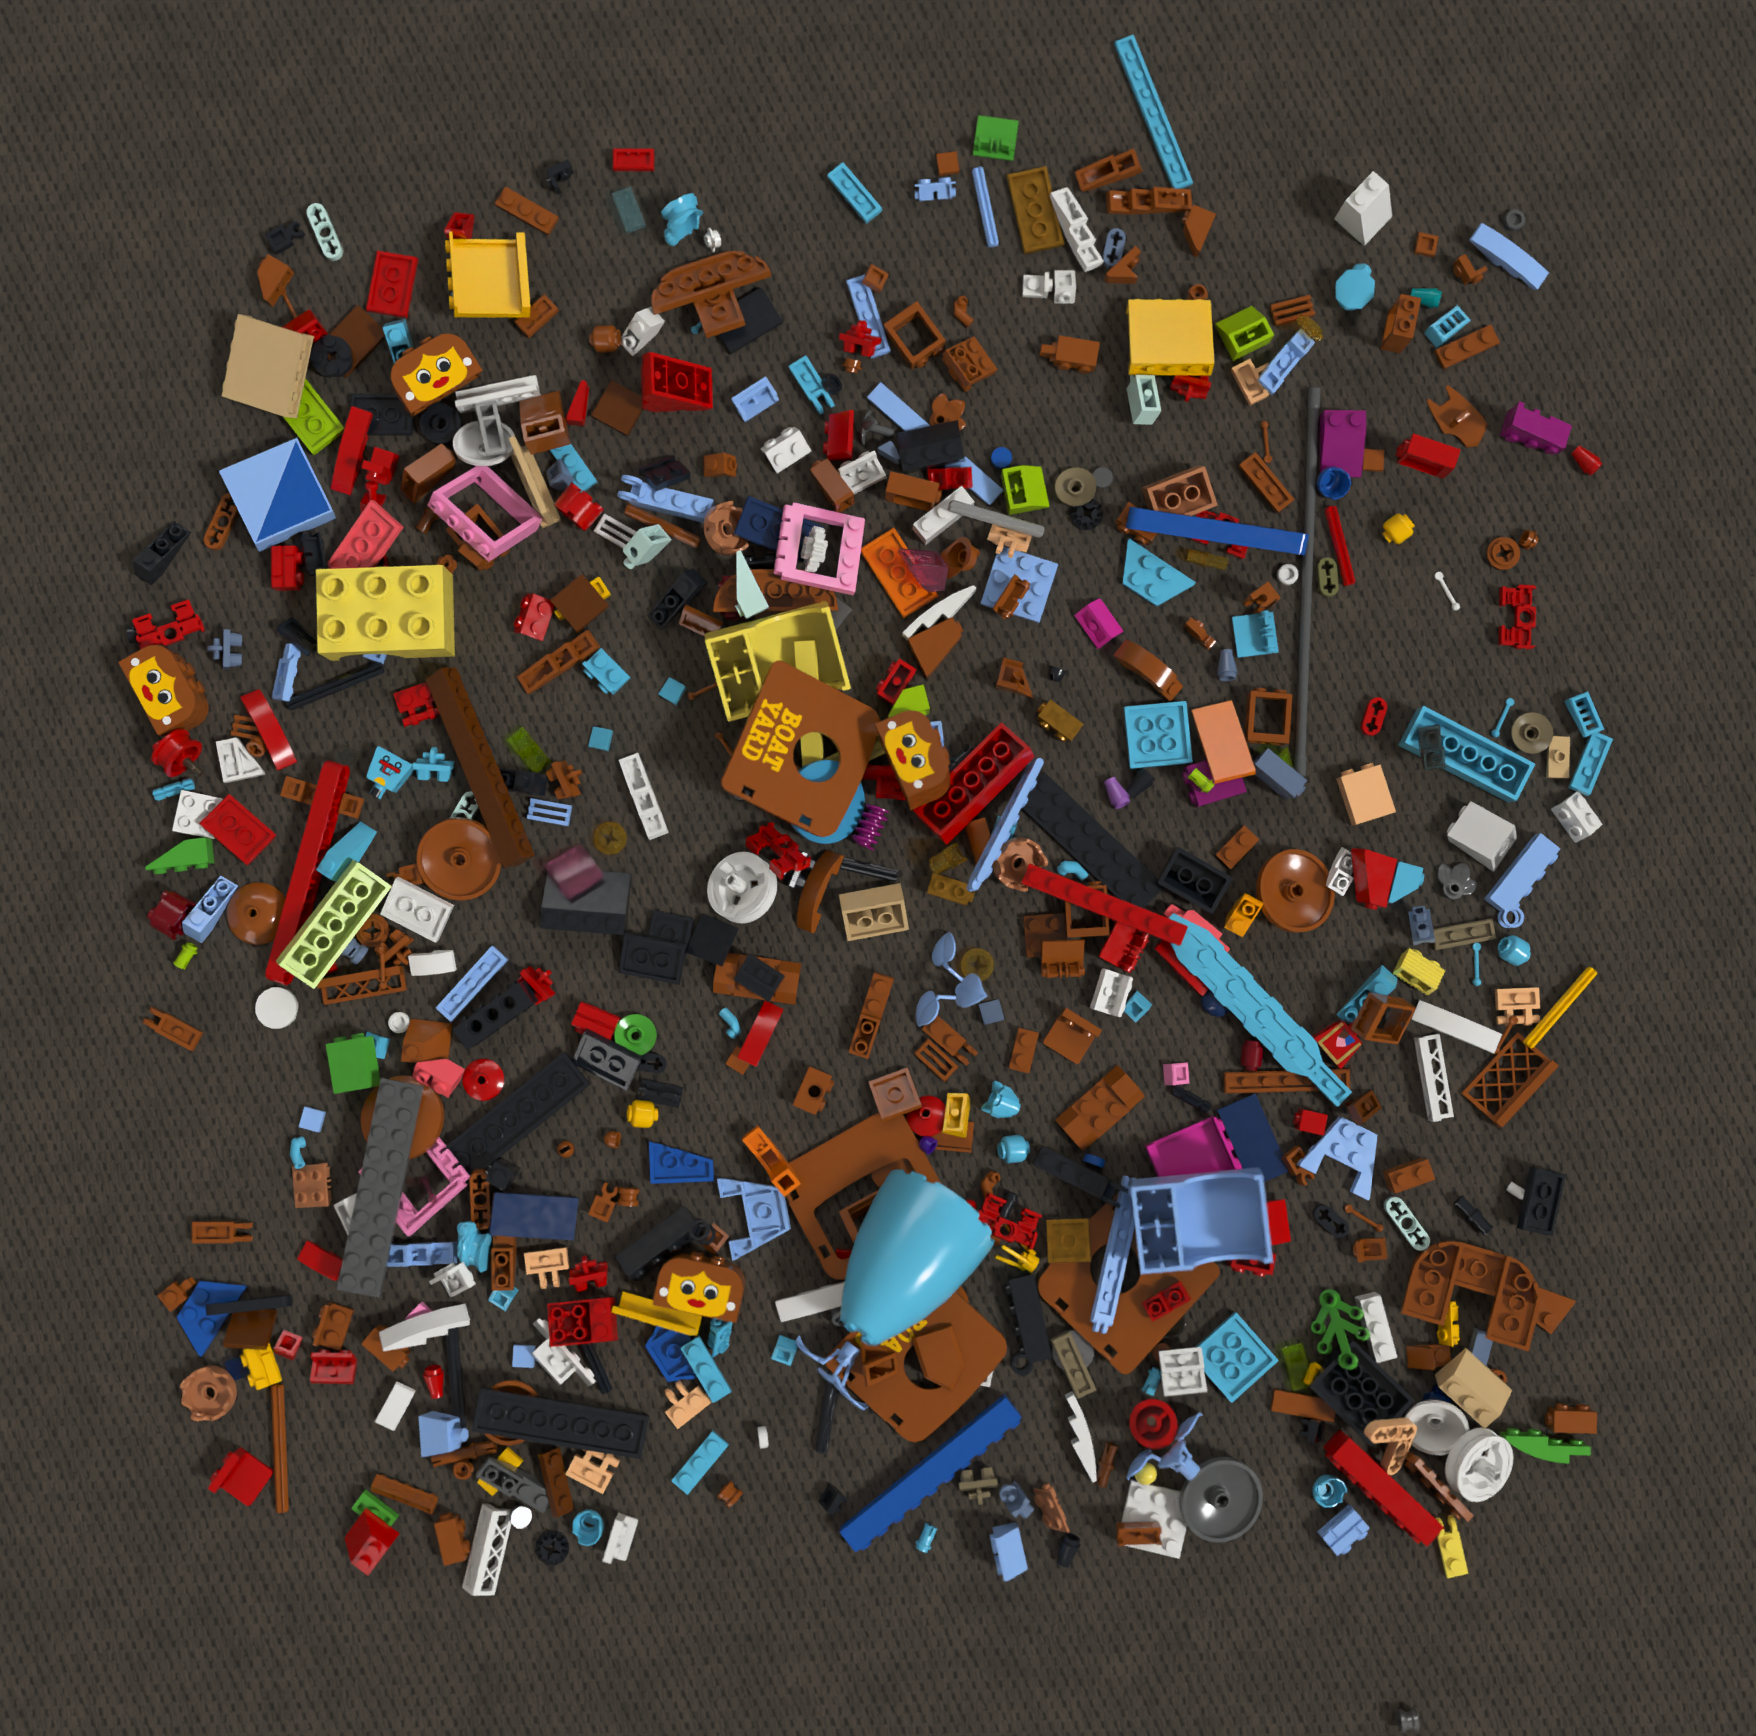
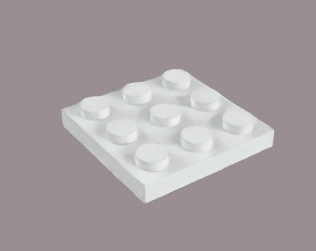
M1131 1479L1121 1522L1158 1521L1162 1527V1534H1160L1162 1545L1125 1546L1179 1559L1187 1527L1180 1512L1179 1498L1181 1491L1153 1484L1145 1486Z

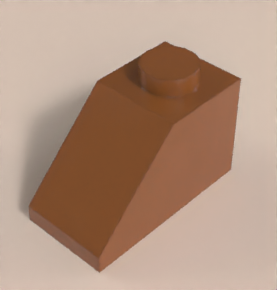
M1193 204L1191 211L1186 210L1182 222L1185 223L1183 232L1194 257H1198L1216 214Z
M268 254L266 258L261 260L257 272L263 298L273 307L294 275V272L288 265Z

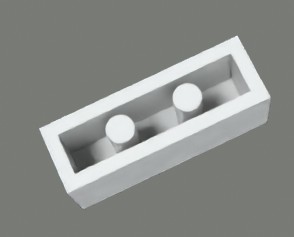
M962 486L913 524L914 532L925 545L963 516L948 511L950 501L956 500L974 506V500Z
M1371 1292L1356 1296V1305L1364 1312L1363 1318L1360 1319L1362 1327L1370 1331V1337L1366 1340L1370 1357L1376 1363L1397 1358L1381 1295Z

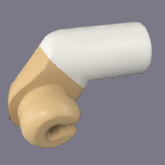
M1511 1182L1506 1191L1523 1200L1525 1190Z

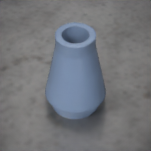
M1224 649L1220 651L1217 675L1220 681H1233L1238 674L1233 652L1231 649Z

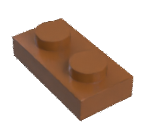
M1244 825L1215 856L1230 870L1259 839Z
M1018 1028L1009 1069L1025 1073L1030 1072L1039 1035L1038 1032Z

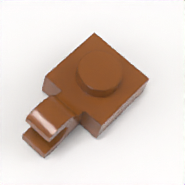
M193 1277L186 1279L180 1285L175 1281L162 1291L158 1297L167 1309L172 1312L189 1298L185 1292L197 1282Z

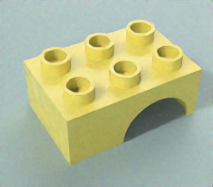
M443 565L316 569L317 642L320 655L330 661H339L341 657L359 654H384L404 658L455 656L453 575Z
M827 601L705 633L706 646L728 722L749 716L772 663L780 660L796 668L794 641L816 640L819 680L835 689L843 691L851 689Z

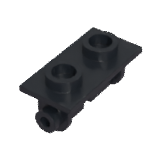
M317 532L312 537L310 534H303L301 539L303 554L311 553V556L304 557L306 572L309 573V576H316V569H328V562L323 552L324 541L321 538L320 532Z
M775 553L764 554L762 558H755L754 555L744 556L750 570L758 568L774 569L775 560L778 558Z
M642 1079L638 1090V1100L652 1101L656 1104L679 1108L683 1087Z

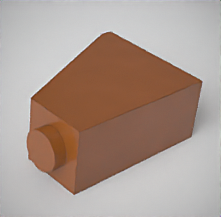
M441 443L404 468L400 490L413 504L418 502L454 468L456 460L454 453Z
M820 459L812 464L810 474L834 511L841 513L854 504V493L828 459L824 461Z
M953 617L908 639V644L925 678L932 675L961 639L963 629L959 621L955 622Z

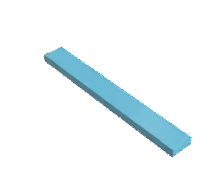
M1134 35L1115 41L1114 46L1171 187L1182 189L1192 185L1193 181Z

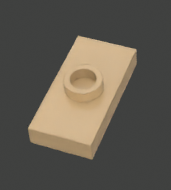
M1553 736L1552 742L1547 748L1546 778H1569L1570 737Z

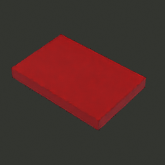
M377 251L366 306L367 312L402 318L408 317L418 264L417 257Z
M230 794L199 823L200 826L247 866L277 836Z

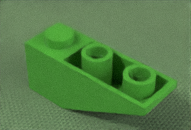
M212 839L184 840L147 865L145 870L153 871V874L167 873L166 869H174V872L187 871V867L195 866V869H206L208 864H214Z

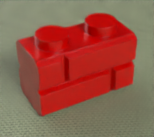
M271 546V588L276 591L301 590V584H304V574L301 572L304 554L300 552L297 546Z
M582 1001L571 1025L575 1026V1031L581 1034L588 1028L612 1041L616 1026L621 1021V1017Z

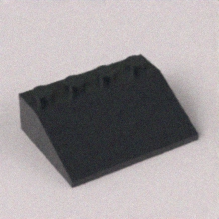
M548 867L541 907L540 928L624 935L627 932L632 873Z
M1347 1336L1351 1353H1354L1358 1358L1357 1366L1352 1370L1340 1366L1338 1358L1342 1352L1340 1345H1338L1309 1386L1371 1447L1374 1443L1364 1434L1366 1426L1375 1420L1399 1418L1415 1400L1353 1339ZM1349 1358L1348 1365H1351L1352 1358Z

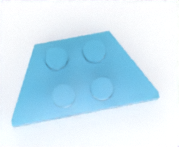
M1131 539L1128 540L1122 585L1154 606L1161 605L1165 601L1191 588L1196 583Z

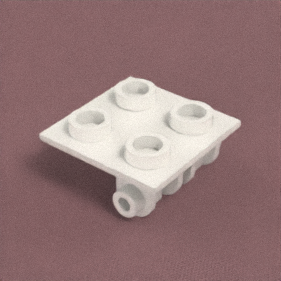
M181 790L172 831L215 839L199 823L223 799Z

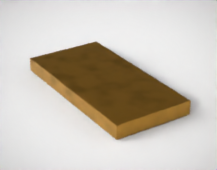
M1047 166L1007 174V182L1024 255L1064 246L1060 223L1050 198L1052 188Z

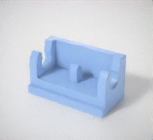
M766 376L731 398L732 404L744 422L779 401L776 391Z

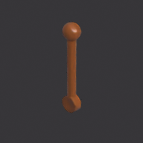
M284 288L283 292L280 295L283 296L290 312L292 313L295 319L298 316L294 308L292 307L286 295V289Z
M1262 421L1260 426L1263 428L1264 462L1270 463L1272 457L1269 455L1267 435L1269 424L1267 421Z
M716 682L694 693L689 692L687 697L689 700H693L695 696L717 687L718 684Z
M716 732L715 738L721 741L727 752L732 756L733 752L724 740L723 733Z
M379 946L381 968L379 988L384 990L387 988V983L385 982V946Z
M1515 1015L1509 1017V1024L1503 1032L1494 1054L1500 1052V1046L1514 1024L1518 1023V1018Z
M1347 1204L1344 1207L1347 1213H1352L1375 1227L1377 1232L1383 1230L1381 1224H1376L1355 1211L1351 1205Z

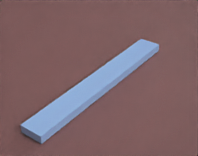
M881 382L867 397L874 406L903 431L930 426ZM965 457L966 462L944 466L972 467L973 487L969 489L989 507L1003 492L1000 486L967 457Z

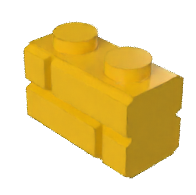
M270 1342L267 1350L243 1349L244 1354L240 1355L243 1366L249 1367L251 1374L247 1375L251 1387L255 1386L256 1390H260L282 1381Z

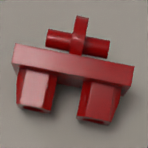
M864 320L858 321L857 325L852 324L851 330H847L846 333H839V340L844 341V351L854 353L857 351V344L862 345L861 355L866 357L874 355L876 346L881 344L882 338L870 335L872 329L867 328V322Z
M1175 375L1170 390L1185 395L1184 402L1188 403L1190 397L1206 399L1211 382H1209V376L1197 375V378L1189 375Z
M529 966L520 972L521 976L518 982L526 980L528 985H531L535 990L534 994L539 1000L536 1003L537 1005L556 994L550 987L553 984V981L549 978L552 971L549 969L544 973L540 967L535 971Z
M587 1255L582 1256V1262L575 1264L574 1269H570L569 1284L574 1285L577 1292L588 1289L587 1281L594 1280L596 1287L606 1286L607 1261L597 1263L596 1259L589 1261Z

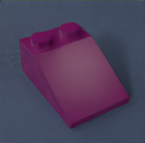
M1324 410L1319 417L1320 473L1327 467L1336 466L1346 471L1350 477L1361 478L1366 436V410Z

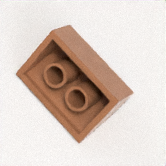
M1201 465L1141 488L1149 510L1192 516L1217 506L1206 468Z

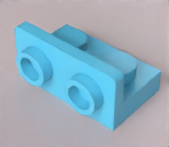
M602 648L587 662L584 661L582 663L586 667L583 671L591 679L595 677L600 682L598 686L606 694L610 692L614 695L630 679V676Z

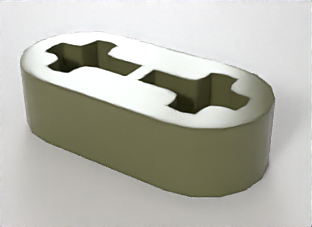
M1326 557L1318 562L1316 571L1319 593L1329 598L1337 593L1339 583L1336 562ZM1325 562H1327L1328 566L1332 567L1328 570V576H1326V570L1321 568ZM1327 579H1329V585L1334 587L1330 593H1328L1327 589L1323 588L1327 585Z

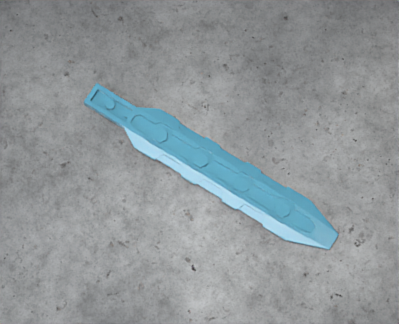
M1173 913L1169 919L1188 926L1181 946L1171 943L1178 960L1214 993V997L1243 1023V1027L1253 1037H1257L1286 1071L1306 1076L1334 1106L1338 1107L1352 1091L1323 1063L1317 1041L1303 1027H1299L1283 1010L1282 1005L1259 986L1253 979L1254 977L1224 950V946L1208 930Z

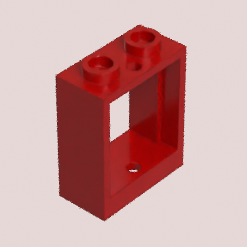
M1413 433L1408 439L1405 438L1403 444L1398 446L1395 456L1398 457V464L1444 479L1455 469L1461 449Z

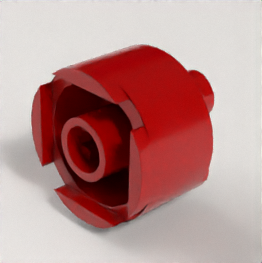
M571 483L556 500L554 506L585 532L604 509L596 502L592 503L593 498L584 490L580 493L581 489L574 483Z

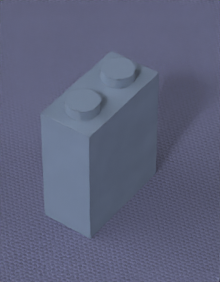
M1269 748L1261 752L1253 761L1256 770L1254 775L1285 800L1294 799L1305 790L1304 784L1307 780Z

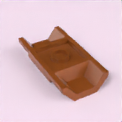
M728 953L723 967L716 965L713 982L714 993L765 1000L734 980L748 955ZM757 957L785 975L770 1001L795 1005L802 963Z
M1117 1065L1057 1117L1055 1121L1083 1152L1125 1116L1145 1095Z

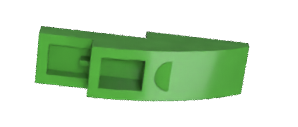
M1507 1428L1506 1432L1500 1431V1436L1511 1445L1543 1460L1569 1463V1455L1591 1456V1447L1584 1443L1582 1439L1571 1438L1570 1442H1562V1439L1549 1438L1548 1441V1437L1541 1433L1539 1429H1528V1432H1520L1516 1428Z

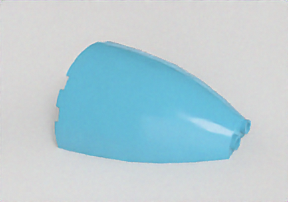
M896 1169L888 1174L858 1231L848 1263L840 1320L844 1322L845 1328L849 1331L855 1332L857 1330L862 1334V1341L870 1346H876L902 1333L926 1318L946 1302L975 1271L994 1245V1239L990 1237L992 1234L991 1229L986 1223L979 1221L978 1217L980 1215L973 1207L947 1187L938 1182H935V1184L926 1181L927 1179L924 1175L913 1171L911 1174H905L903 1169Z

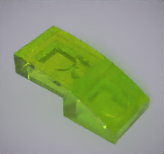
M523 727L507 739L532 772L538 773L551 762Z
M1300 1343L1281 1348L1292 1391L1309 1387L1308 1384L1303 1382L1309 1368L1303 1344Z

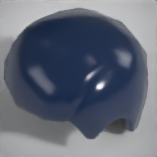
M1210 989L1201 997L1203 1009L1210 1016L1221 1017L1230 1011L1214 997V993Z

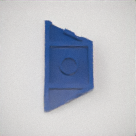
M203 1280L198 1283L178 1314L177 1319L199 1356L202 1357L230 1315L228 1313L207 1316L205 1304L239 1300L248 1286Z
M656 1326L645 1347L666 1380L671 1382L680 1379L697 1378L681 1350V1346L693 1340L692 1337Z

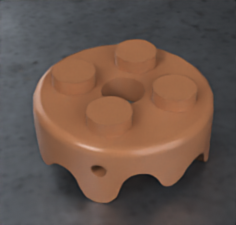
M733 501L713 506L704 518V534L708 544L715 552L724 556L734 555L737 551H743L749 546L746 540L733 535L742 512V508L733 506ZM723 525L726 527V534L723 531Z
M1024 837L1011 838L1003 843L1000 848L1002 850L1001 855L993 862L994 873L997 879L1005 886L1022 892L1028 891V886L1023 885L1022 880L1029 863L1040 868L1048 865V860L1040 846ZM1021 858V864L1018 867H1014L1015 860Z
M209 1365L201 1367L184 1379L180 1385V1389L183 1391L181 1403L191 1411L190 1418L194 1421H214L231 1410L237 1397V1388L233 1377L225 1369L218 1366ZM208 1387L213 1388L215 1391L213 1398L207 1394Z

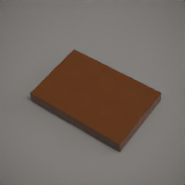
M359 305L329 334L344 339L352 349L353 366L344 375L346 378L386 338L383 328ZM335 352L328 355V361L331 359L335 361L337 359Z

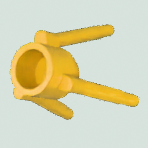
M1005 1224L1004 1227L1010 1231L1008 1225ZM1021 1244L1022 1247L1026 1250L1027 1246ZM1002 1245V1249L1016 1257L1018 1261L1015 1262L995 1255V1259L1015 1266L1023 1272L1027 1270L1030 1273L1035 1270L1040 1260L1035 1256L1036 1251L1033 1249L1026 1250L1027 1253L1023 1251L1020 1255L1005 1245Z

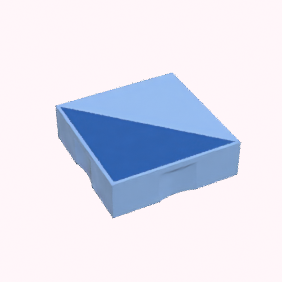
M297 438L219 470L259 552L287 540L296 533L311 530L336 518Z

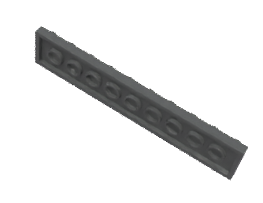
M381 1078L337 1290L381 1297L424 1090L423 1085Z

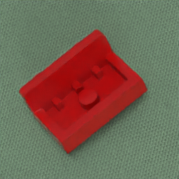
M534 593L526 594L520 603L522 608L520 615L514 621V633L543 641L554 605L549 599Z
M318 1350V1353H311L310 1357L313 1360L310 1375L311 1383L354 1384L357 1358L351 1351L340 1350L339 1353H331L329 1350Z

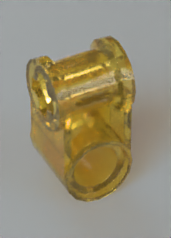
M956 842L930 858L929 866L934 873L941 874L968 860L958 848L959 843Z

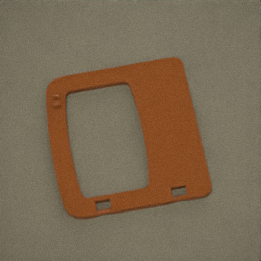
M878 1112L789 1163L801 1184L795 1188L799 1198L793 1200L790 1193L785 1197L824 1270L834 1279L842 1280L846 1278L850 1257L844 1260L837 1257L814 1214L815 1209L857 1180L903 1158L908 1159L915 1172L924 1175L927 1179L926 1181L941 1184L928 1158L920 1149L919 1142L903 1114L882 1121ZM824 1244L831 1254L827 1258H824L819 1249Z

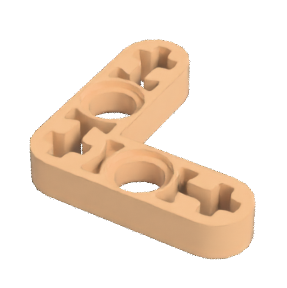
M1409 1418L1375 1420L1366 1426L1364 1434L1373 1443L1389 1442L1380 1463L1381 1468L1389 1475H1394L1402 1467L1417 1432V1426Z

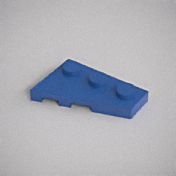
M649 1141L650 1184L714 1181L713 1159Z

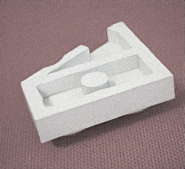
M239 738L216 742L224 783L265 775V771L247 751V748Z

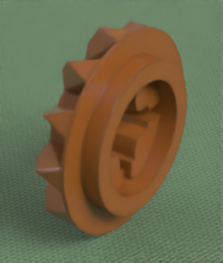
M1507 537L1493 540L1486 551L1487 560L1490 561L1492 567H1496L1499 570H1508L1514 567L1520 558L1519 546L1514 540ZM1500 548L1503 551H1511L1505 556L1506 559L1499 556L1496 557L1500 552Z
M371 914L356 933L357 939L367 947H377L388 939L390 932L388 922L380 915ZM374 925L381 932L375 933L374 937H372L371 933L364 932V930H368Z

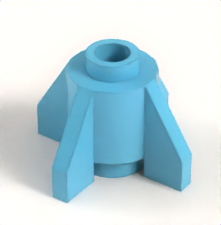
M994 1081L992 1083L993 1092L990 1094L988 1102L981 1106V1110L990 1113L991 1116L996 1118L1016 1115L1020 1110L1019 1098H1017L1011 1088Z

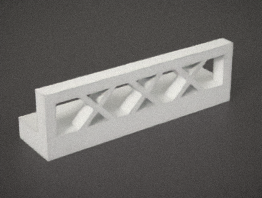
M533 375L455 392L457 398L455 405L460 413L476 410L475 403L496 400V405L498 406L540 396L537 376Z
M1440 1034L1415 1037L1414 1042L1428 1121L1435 1122L1441 1121L1443 1118L1454 1117ZM1435 1039L1436 1049L1431 1054L1428 1040ZM1432 1059H1435L1440 1065V1069L1436 1074L1433 1073ZM1436 1079L1443 1083L1444 1088L1439 1095L1436 1091ZM1439 1100L1447 1105L1448 1114H1440Z
M482 1504L462 1586L472 1596L495 1595L512 1524L509 1520V1513L512 1509H496L490 1504ZM499 1515H506L505 1522L498 1527ZM499 1535L501 1537L500 1543L493 1548V1540ZM494 1556L496 1558L495 1564L488 1569L487 1563ZM489 1577L491 1579L489 1589H481L483 1582Z

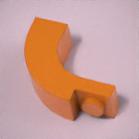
M759 1125L742 1137V1141L756 1156L767 1171L771 1182L784 1197L801 1184L786 1158Z

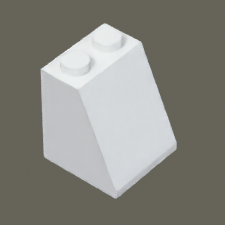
M1373 171L1345 200L1335 217V220L1363 246L1392 217L1389 184Z
M1470 801L1468 806H1463L1460 810L1457 822H1453L1447 830L1448 840L1494 872L1517 839L1515 825Z

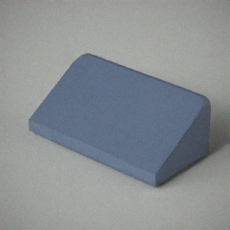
M1474 1328L1468 1350L1487 1366L1493 1341L1484 1338L1485 1330Z

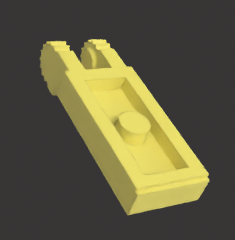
M1452 1514L1447 1516L1451 1531L1445 1532L1443 1529L1437 1535L1447 1578L1468 1574L1459 1531ZM1435 1518L1443 1526L1441 1518Z

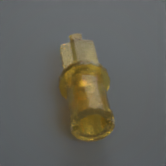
M1190 548L1188 550L1186 562L1204 565V568L1206 566L1221 570L1227 568V558L1212 555L1209 551L1204 553Z

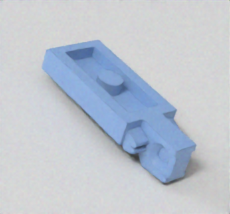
M293 644L285 645L283 659H279L272 699L290 701V697L293 694L292 686L294 677L297 674V661L301 654V651Z

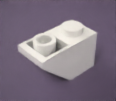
M652 307L636 312L621 337V345L634 356L657 335L665 321L659 314L654 315Z

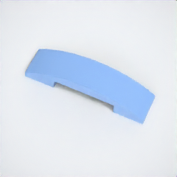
M1300 328L1270 361L1257 381L1273 395L1284 382V378L1297 362L1306 355L1315 342Z

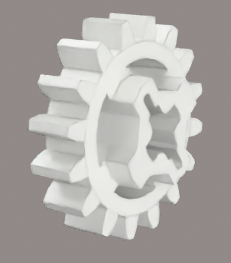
M812 527L809 537L805 536L803 540L801 558L804 559L803 569L805 571L815 573L817 567H819V562H824L828 541L824 540V528Z

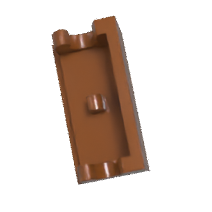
M1268 581L1250 594L1243 601V604L1247 607L1256 602L1259 608L1255 609L1253 614H1258L1265 608L1272 607L1281 598Z
M1158 1521L1116 1523L1118 1547L1144 1544L1162 1545L1160 1539L1162 1527Z

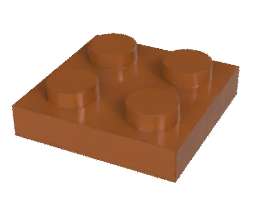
M908 1067L868 1082L882 1121L922 1107Z

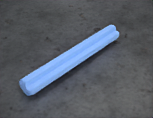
M976 167L972 170L987 246L995 247L999 241L984 170L982 167Z

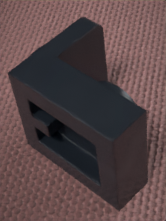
M567 159L546 169L548 177L545 179L550 190L555 189L557 195L560 194L561 191L557 181H567L574 174L569 160Z

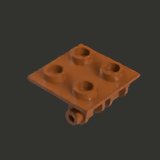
M1042 941L1041 976L1049 979L1050 977H1058V975L1059 978H1062V975H1065V978H1068V975L1078 978L1085 975L1083 967L1085 941Z

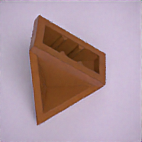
M861 1339L865 1386L873 1385L899 1373L896 1352L879 1344L870 1346Z

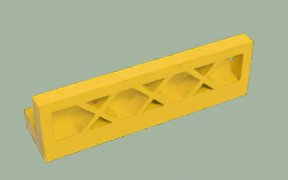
M623 1292L619 1306H613L612 1313L687 1335L698 1334L702 1319L701 1315L652 1305L653 1299L628 1292Z

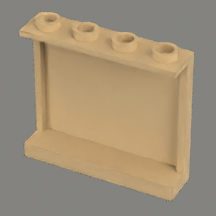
M238 314L230 346V357L226 365L227 372L222 386V396L283 417L297 418L314 336L252 318V316Z

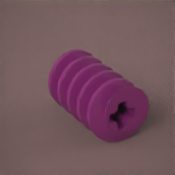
M866 804L865 808L869 812H862V816L866 820L858 821L862 827L855 828L859 835H852V839L856 844L874 851L875 849L870 844L878 843L873 837L881 836L877 828L884 829L880 822L887 821L888 819L884 816V813L890 812L878 806Z

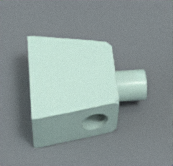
M659 524L639 529L623 548V552L627 556L623 560L624 565L629 569H633L637 565L648 563L672 539Z

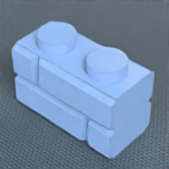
M1348 1504L1317 1532L1338 1556L1346 1554L1351 1549L1353 1542L1365 1538L1368 1533L1367 1530L1370 1528L1351 1505Z

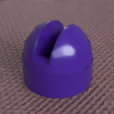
M930 1136L922 1137L919 1141L920 1149L927 1155L931 1154L937 1146V1140Z

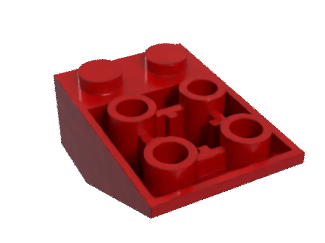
M615 1297L547 1304L550 1347L617 1341V1316L615 1313H612L613 1306H616Z

